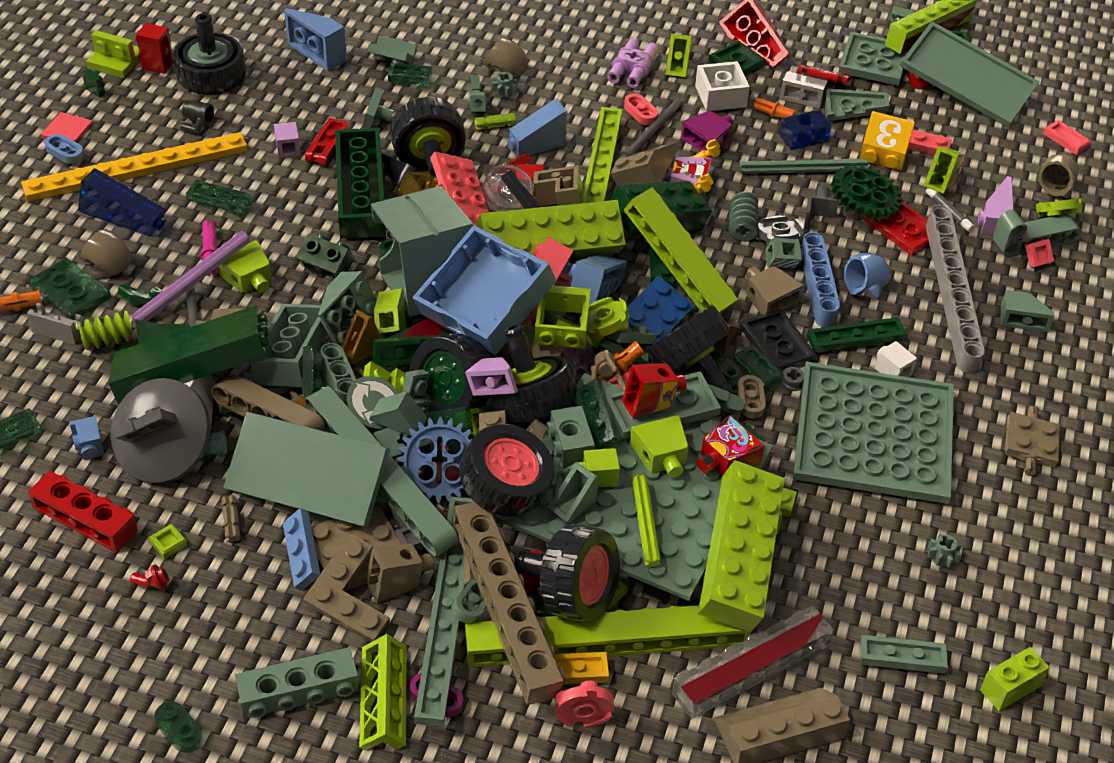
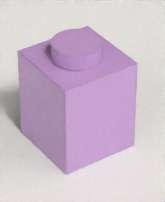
M296 122L274 124L278 158L299 156L300 146Z

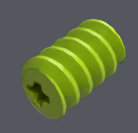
M124 311L123 319L118 313H115L114 321L108 315H105L104 323L98 317H95L94 325L88 319L85 320L84 327L78 322L82 343L87 351L91 349V343H94L98 349L101 346L102 340L107 346H110L111 338L117 344H120L121 336L129 342L130 336L133 334L127 311Z

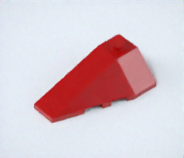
M744 0L719 21L728 37L734 41L739 40L765 58L766 63L774 68L790 56L769 16L756 0Z

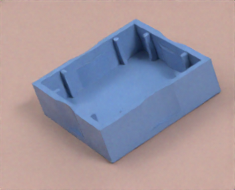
M473 225L452 250L445 263L434 271L412 298L422 315L454 333L471 336L480 342L488 352L496 355L507 342V337L504 335L505 328L513 324H521L557 280L549 263L522 249L513 248L504 243L500 238Z

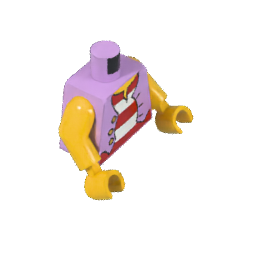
M710 140L706 144L707 151L703 150L695 156L676 157L673 168H668L663 180L670 182L690 181L704 198L705 192H708L711 189L710 185L713 184V180L709 175L711 166L710 156L717 157L720 154V145L717 140Z

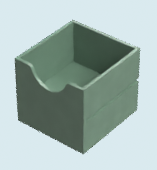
M442 186L371 204L373 221L384 224L393 236V244L390 250L379 259L380 275L390 290L404 289L405 311L409 317L421 314L412 297L434 271L445 263L452 250L473 226L472 221Z

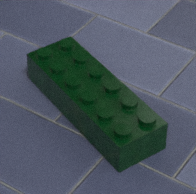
M380 129L335 130L340 239L386 237V226L375 223L371 211L372 203L384 201Z

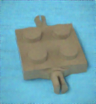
M1034 406L1028 407V416L1010 412L1007 417L1005 455L1025 462V474L1028 475L1030 472L1029 476L1036 474V465H1046L1055 468L1058 463L1059 424L1039 419V408L1037 406L1035 409Z

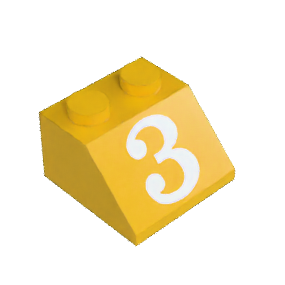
M872 111L862 144L860 159H867L868 163L901 171L907 157L915 122Z

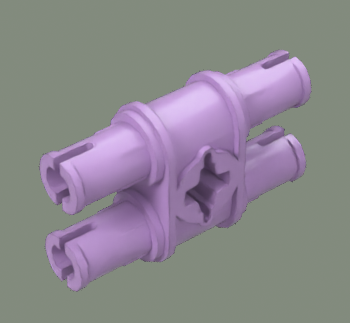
M630 38L626 46L618 51V56L612 61V68L607 77L608 81L618 83L622 74L629 76L627 79L628 86L637 88L641 80L648 76L649 69L655 63V56L659 51L658 45L649 43L645 51L637 50L639 48V41L635 38Z

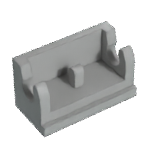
M787 71L782 82L779 99L820 109L828 81Z
M40 303L36 304L37 313L32 309L27 312L32 333L74 345L81 338L78 322L84 327L82 315L76 314L77 321L47 313L44 305Z

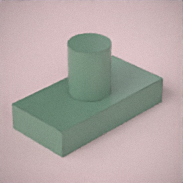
M375 87L362 128H371L375 117L387 122L391 121L394 110L380 106L384 90Z

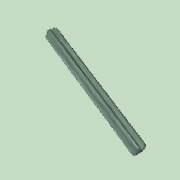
M868 160L740 162L739 169L742 174L838 172L840 167L844 169L845 165L851 167L852 164H855L858 168L863 164L868 169Z

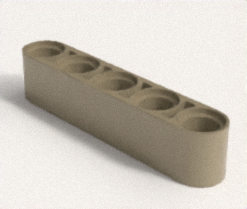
M231 374L213 386L211 390L214 400L219 405L245 417L246 412L325 431V422L317 413L236 374Z

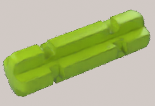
M508 113L506 116H503V114L486 116V119L484 117H476L474 120L476 130H484L485 127L488 129L505 127L506 124L507 126H515L516 115L515 113Z

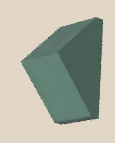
M406 391L379 399L369 420L412 436L409 429L411 428L418 432V422L425 425L427 416Z

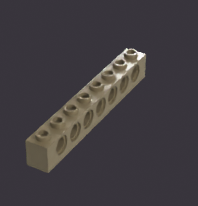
M475 502L455 506L452 524L526 704L531 705L555 698L556 693L561 691L562 685L565 684V675L563 669L556 665L552 644L547 643L544 637L545 630L540 619L537 620L534 614V602L525 593L524 579L521 574L516 572L514 556L512 552L507 551L506 538L503 531L498 530L496 514L486 511Z

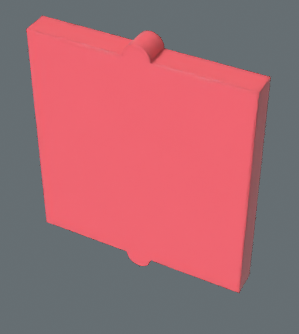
M60 112L41 133V138L46 139L50 135L61 134L77 142L93 123L92 120L81 118L78 115L73 116Z

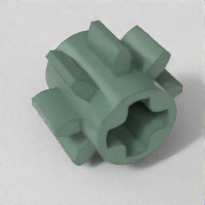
M501 72L497 77H493L492 91H497L498 97L506 99L510 98L512 93L516 94L518 80L513 79L511 73Z
M939 534L937 541L930 539L927 557L932 558L936 566L950 568L952 561L959 562L962 544L957 543L956 539L951 535Z

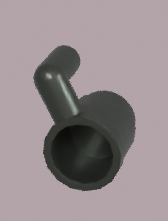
M186 100L182 106V115L196 122L194 125L182 123L181 131L199 134L204 124L208 125L211 123L214 117V106L210 103Z

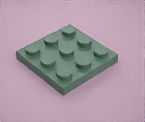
M850 32L838 73L899 86L904 69L900 64L908 51L899 54L885 46L886 39Z

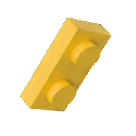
M606 652L555 654L554 660L557 667L563 669L565 684H581L584 681L609 682Z

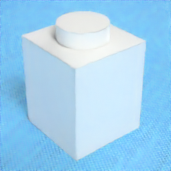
M895 341L889 346H883L878 351L875 369L884 374L910 377L913 375L917 358Z

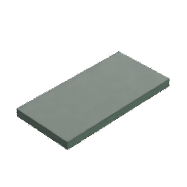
M931 21L900 64L904 69L1006 127L1010 126L1040 82Z
M246 412L223 488L368 528L390 449Z

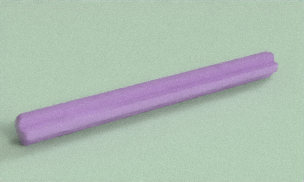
M240 231L132 314L133 322L137 325L138 320L147 322L245 247L250 242L248 235Z

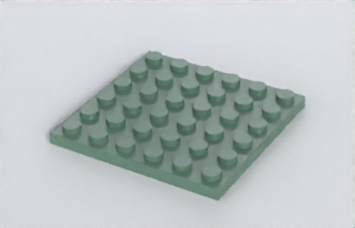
M806 362L792 479L949 504L951 498L954 384Z

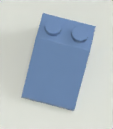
M288 8L284 10L288 45L327 71L346 62L344 26L329 17Z

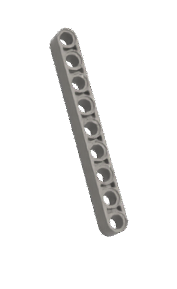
M938 204L931 208L926 223L927 235L957 366L965 373H974L979 368L985 349L952 213L947 206Z

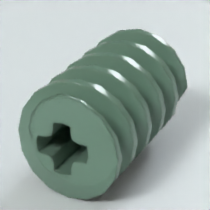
M740 192L734 195L730 201L729 233L738 241H750L757 235L759 200L754 193Z

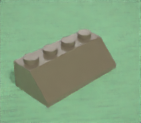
M818 688L717 716L714 721L733 763H761L845 739L850 719L838 695L823 688Z

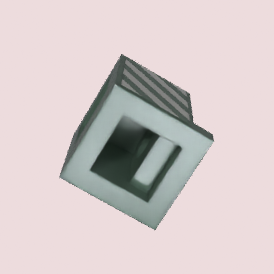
M772 238L765 248L767 268L772 266L796 268L803 259V250L800 248L799 239Z

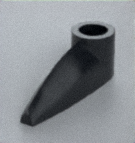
M381 154L382 164L388 177L398 186L412 192L421 171L402 161Z

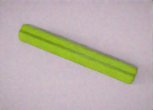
M635 475L632 484L644 562L647 567H657L660 564V554L648 479L645 475Z

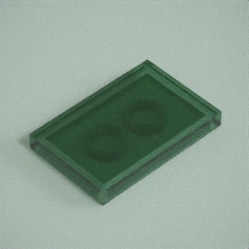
M67 257L27 280L28 286L34 291L39 290L42 298L71 320H76V314L83 316L111 298L109 290Z

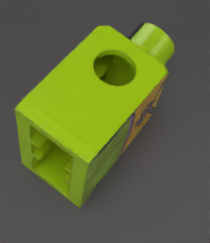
M939 146L923 186L944 194L955 183L965 154L948 147Z

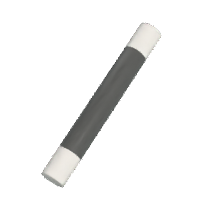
M930 188L926 189V193L937 204L945 205L951 210L952 217L967 232L974 230L975 225L938 191Z

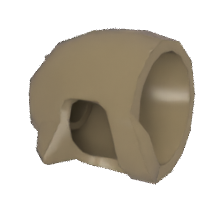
M502 38L493 46L482 64L487 68L497 67L501 72L511 73L513 78H516L526 71L528 58L521 46L510 39Z
M1066 154L1052 155L1041 166L1038 176L1039 183L1049 194L1064 196L1068 191H1074V183L1079 174V167L1077 162Z
M104 229L95 233L86 242L79 257L85 263L93 262L98 268V278L103 279L127 270L131 263L132 255L124 241L117 234Z

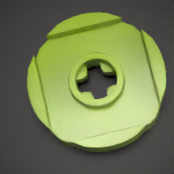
M1082 198L1037 203L1036 213L1038 217L1082 212Z
M607 297L590 304L587 335H590L593 340H601L606 335L625 330L629 326L628 319L630 317L626 302L620 298L619 301H613L612 297Z

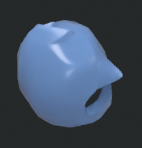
M871 253L854 255L847 261L844 268L845 284L849 292L854 295H861L869 290L878 298L883 287L888 284L891 278L890 268L884 257Z

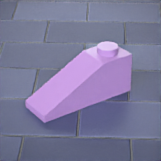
M1006 177L987 200L984 211L979 212L978 224H981V234L994 235L1000 215L1005 211L1013 210L1012 177Z

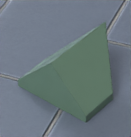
M575 462V464L558 471L552 501L548 508L566 523H570L597 502L598 477L579 462Z

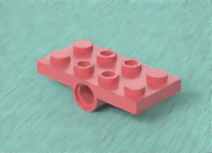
M434 152L430 158L438 181L436 187L442 186L472 221L473 225L476 226L480 213H489L473 161Z

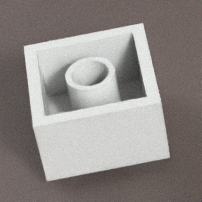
M738 61L697 66L695 86L706 111L747 107L749 84Z

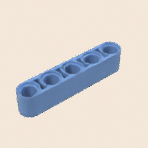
M809 232L803 237L801 247L803 259L801 262L815 322L820 327L835 326L840 302L825 241L819 233Z

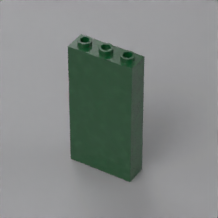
M255 305L114 352L108 384L118 405L131 390L149 380L166 378L187 383L266 356V346H269L267 338L269 336L267 328L269 323L265 312L260 313L258 306Z

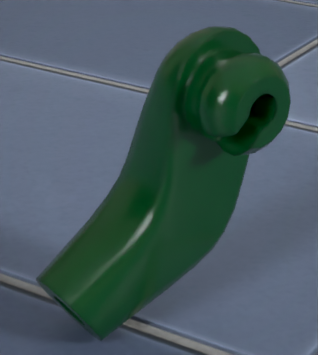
M122 284L118 288V294L128 303L136 306H144L162 292L157 287L151 288L149 292H144L127 284Z

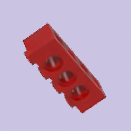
M49 471L28 491L33 509L115 553H118L138 532L135 515L132 511L113 504L106 497H100L92 493L85 486H79L71 482L64 475H58Z

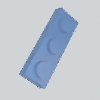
M300 508L283 522L294 588L303 591L319 577L320 570L309 512Z

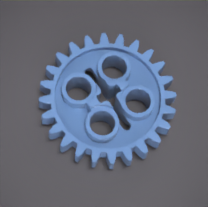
M439 417L437 424H434L431 418H428V426L426 427L421 422H418L419 431L416 432L410 428L411 439L407 437L402 438L407 446L398 447V450L403 452L404 456L396 458L397 461L404 462V466L401 469L406 472L422 493H427L426 497L429 500L432 495H435L437 503H440L441 497L444 495L448 502H450L452 493H455L457 497H461L460 489L463 486L460 476L456 481H449L445 477V470L449 466H455L459 469L463 454L471 442L468 439L471 430L469 429L464 433L461 432L463 424L460 423L455 428L452 426L453 419L451 418L447 425L443 424L442 417ZM439 436L442 437V457L447 458V462L442 464V482L440 484L436 482L437 464L432 462V458L437 456V438ZM424 439H429L434 444V450L430 454H423L419 450V443ZM449 440L458 441L461 447L459 453L449 454L445 448L446 443ZM424 465L430 466L434 472L433 477L427 481L420 479L418 476V470Z

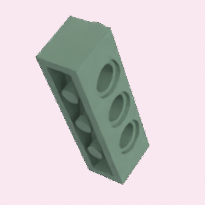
M350 647L235 674L244 719L251 717L259 718L268 713L280 710L288 711L297 706L309 703L317 704L326 699L338 696L346 697L352 693L359 692L358 674Z

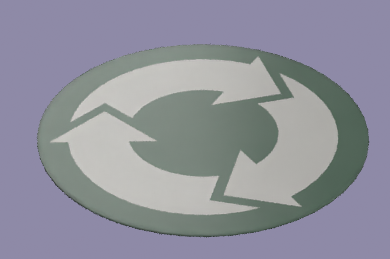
M366 376L357 379L351 384L347 392V404L362 424L371 428L385 429L389 427L370 421V415L379 399L399 393L393 385L384 379Z

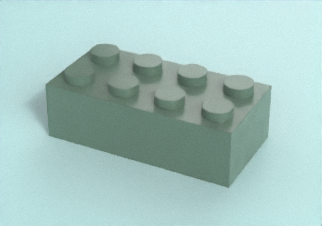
M282 304L268 327L269 336L267 338L269 346H266V356L250 361L255 384L270 387L290 386L292 388L305 385L320 356L322 346L329 339V335L318 316L321 305Z

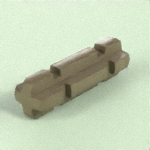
M234 495L223 496L221 500L226 541L230 543L233 541L237 542L241 536L236 497Z

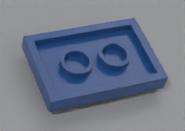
M657 276L628 306L630 312L629 326L633 328L634 324L648 327V332L656 334V343L673 331L693 309L694 304L661 277Z

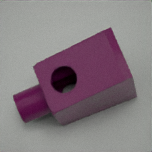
M712 111L696 115L682 122L681 139L700 152L703 150L707 151L706 144L713 139L717 140L720 145L719 149H722L730 140L733 119L729 115L720 117Z

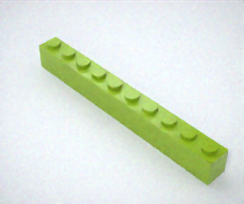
M699 604L696 606L644 608L630 611L616 610L614 612H605L600 618L591 622L574 621L558 616H536L537 620L540 619L545 630L544 637L547 643L552 644L555 654L606 652L607 657L741 647L748 646L751 632L699 615ZM477 620L473 623H465L468 668L510 664L493 621Z

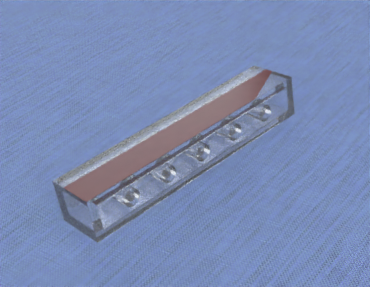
M814 606L804 611L798 610L783 622L777 621L760 634L754 633L737 646L731 645L714 658L708 657L691 670L686 669L678 673L674 678L672 695L692 720L828 647L834 630Z

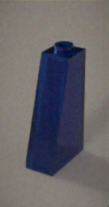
M94 168L81 181L78 204L79 212L149 237L156 230L160 231L165 225L166 219L164 216L166 208L100 170Z

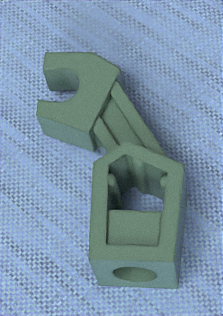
M470 75V111H486L485 93L480 92L479 75Z

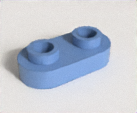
M53 134L44 141L46 151L65 163L77 164L84 158L82 146L64 135Z

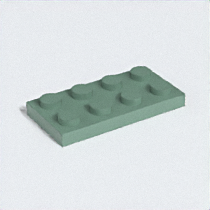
M701 372L684 376L687 387L685 390L675 393L673 403L669 408L637 419L631 417L622 403L624 391L605 395L604 400L623 439L631 437V427L676 415H679L681 424H686L720 415L721 407Z

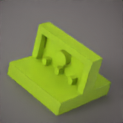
M97 30L91 34L95 52L86 60L87 68L124 78L140 61L138 46H134L132 40Z

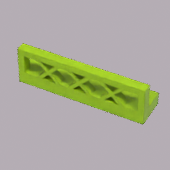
M388 634L362 647L359 748L365 751L382 742L397 750L406 746L407 645ZM378 650V655L372 663V653ZM378 672V678L371 688V682ZM377 697V704L371 713V706ZM377 722V734L370 737V732Z

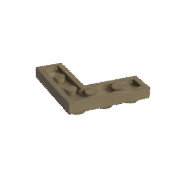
M349 533L304 596L303 602L359 636L373 642L380 637L390 622V618L345 592L373 549L371 544Z

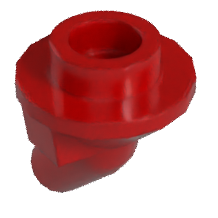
M156 564L152 565L151 569L145 572V575L132 573L130 576L131 583L146 588L154 587L156 590H166L167 583L170 581L164 567L159 568Z

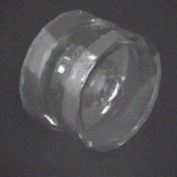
M498 165L487 173L481 188L489 212L524 209L501 180V176L507 170H512L533 196L534 185L526 172L512 165Z

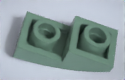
M423 369L406 372L403 392L407 391L428 418L431 400L425 398L424 393L428 387L427 382L430 373Z

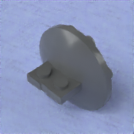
M166 378L149 380L131 390L119 404L111 426V444L114 455L121 467L131 476L150 483L171 482L189 473L202 458L210 437V417L203 399L190 386Z

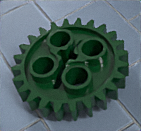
M852 164L851 167L845 165L844 169L840 167L830 185L832 186L831 192L835 193L833 198L840 200L839 205L846 206L845 211L852 210L853 216L860 214L861 219L867 216L870 221H873L874 217L879 222H881L882 218L888 220L890 216L894 217L903 201L901 198L902 192L898 191L899 186L893 185L894 180H888L887 174L881 175L879 169L873 171L872 166L866 169L863 164L859 168L855 164Z

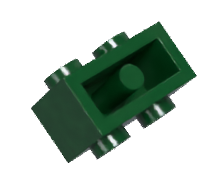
M309 233L295 257L302 267L335 279L340 272H348L355 259L350 252V247L341 242L335 244L323 235L318 234L314 236Z

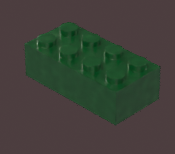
M690 181L617 185L611 200H618L622 226L629 236H639L642 234L625 213L624 209L633 198L651 187L662 197L664 203L676 215L677 220L687 232L702 231L712 212L711 207Z

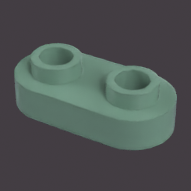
M475 578L467 583L451 606L452 613L456 619L464 623H473L486 607Z

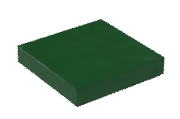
M739 40L710 54L708 61L712 64L738 61L744 76L766 65L765 58Z

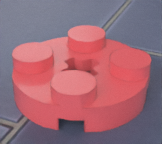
M584 681L578 687L559 691L555 695L556 717L567 726L574 727V722H583V727L600 725L612 717L611 711H614L615 708L613 695L608 690L598 687V683L595 681Z

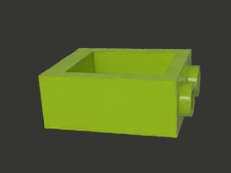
M552 286L538 303L534 344L585 349L591 289ZM545 311L582 313L581 326L579 328L545 325Z

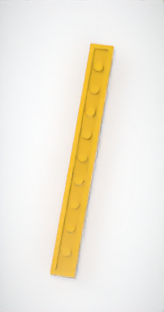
M241 132L84 168L22 181L21 184L27 202L245 153L248 152L247 144Z

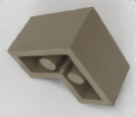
M578 165L534 172L533 185L537 202L540 206L583 203V186Z

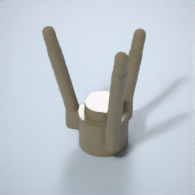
M609 350L599 352L594 358L595 365L590 368L592 374L589 393H594L597 374L603 377L615 375L624 391L626 383L616 366L613 354Z

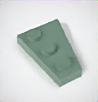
M825 89L826 121L871 115L872 111L878 113H887L889 111L888 93Z

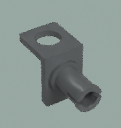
M823 185L819 186L816 189V196H808L804 228L808 226L809 215L836 217L839 200L829 198V187L825 186V192H823Z

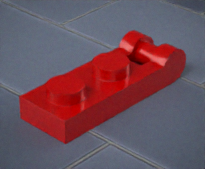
M329 118L306 151L305 161L310 163L314 161L319 162L320 165L327 167L332 155L336 151L335 130L350 129L349 122Z

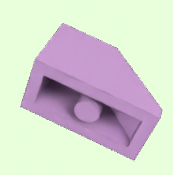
M503 357L481 359L465 372L473 396L510 394L518 391L511 368Z

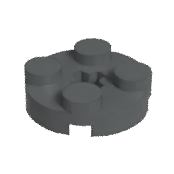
M788 216L766 217L763 219V224L760 222L758 224V236L766 241L767 246L772 238L799 239V244H801L802 237L804 236V224L794 218V222L788 221Z

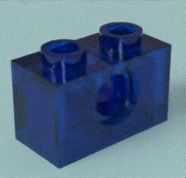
M819 109L782 118L779 135L789 149L794 150L828 142L832 124Z

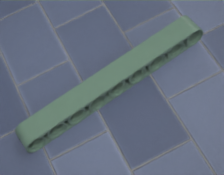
M329 386L305 398L307 409L317 413L324 420L326 432L381 446ZM389 455L378 491L380 496L433 557H437L457 545L459 538L454 528Z

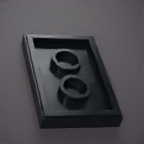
M782 309L740 321L739 328L774 376L783 373L788 367L800 368L805 366L806 362H817V354Z

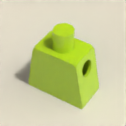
M257 240L247 244L218 267L219 275L241 293H246L253 289L263 293L269 289V282L272 280L270 263Z
M679 415L631 427L630 446L650 472L656 473L666 470L671 478L678 477L683 473L682 465L687 462L688 444Z

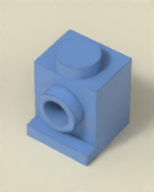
M96 416L70 421L75 450H81L83 460L104 456Z

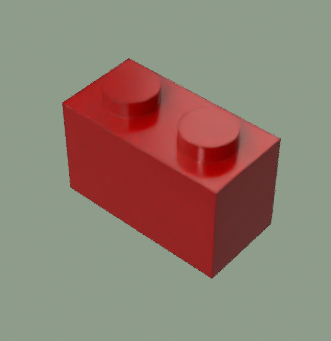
M145 23L135 36L141 67L145 70L165 74L174 63L169 28Z

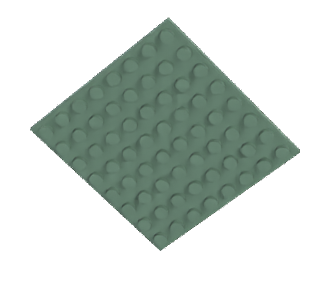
M584 373L576 385V398L565 408L582 406L595 444V450L616 448L620 468L618 486L597 488V502L573 521L566 523L548 508L552 501L558 471L567 467H562L560 457H555L553 451V442L555 441L553 437L549 438L546 430L541 441L547 447L553 459L554 478L551 486L537 507L530 512L515 517L496 515L497 521L546 542H550L559 529L570 524L604 529L613 536L618 546L621 573L689 601L706 571L722 475L715 468L707 473H703L697 465V460L702 457L701 449L704 437L719 424L706 419L682 424L688 444L687 462L682 465L683 473L678 477L671 478L666 470L656 473L650 472L630 446V438H622L604 403L605 395L623 391L622 388L597 378L594 393L590 394L591 375ZM759 440L765 445L762 463L754 467L761 469L773 445ZM635 475H645L648 479L660 554V564L657 567H647L644 562L632 484Z

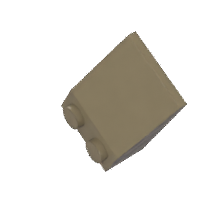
M678 142L622 157L615 162V166L610 174L617 185L661 183L680 145Z

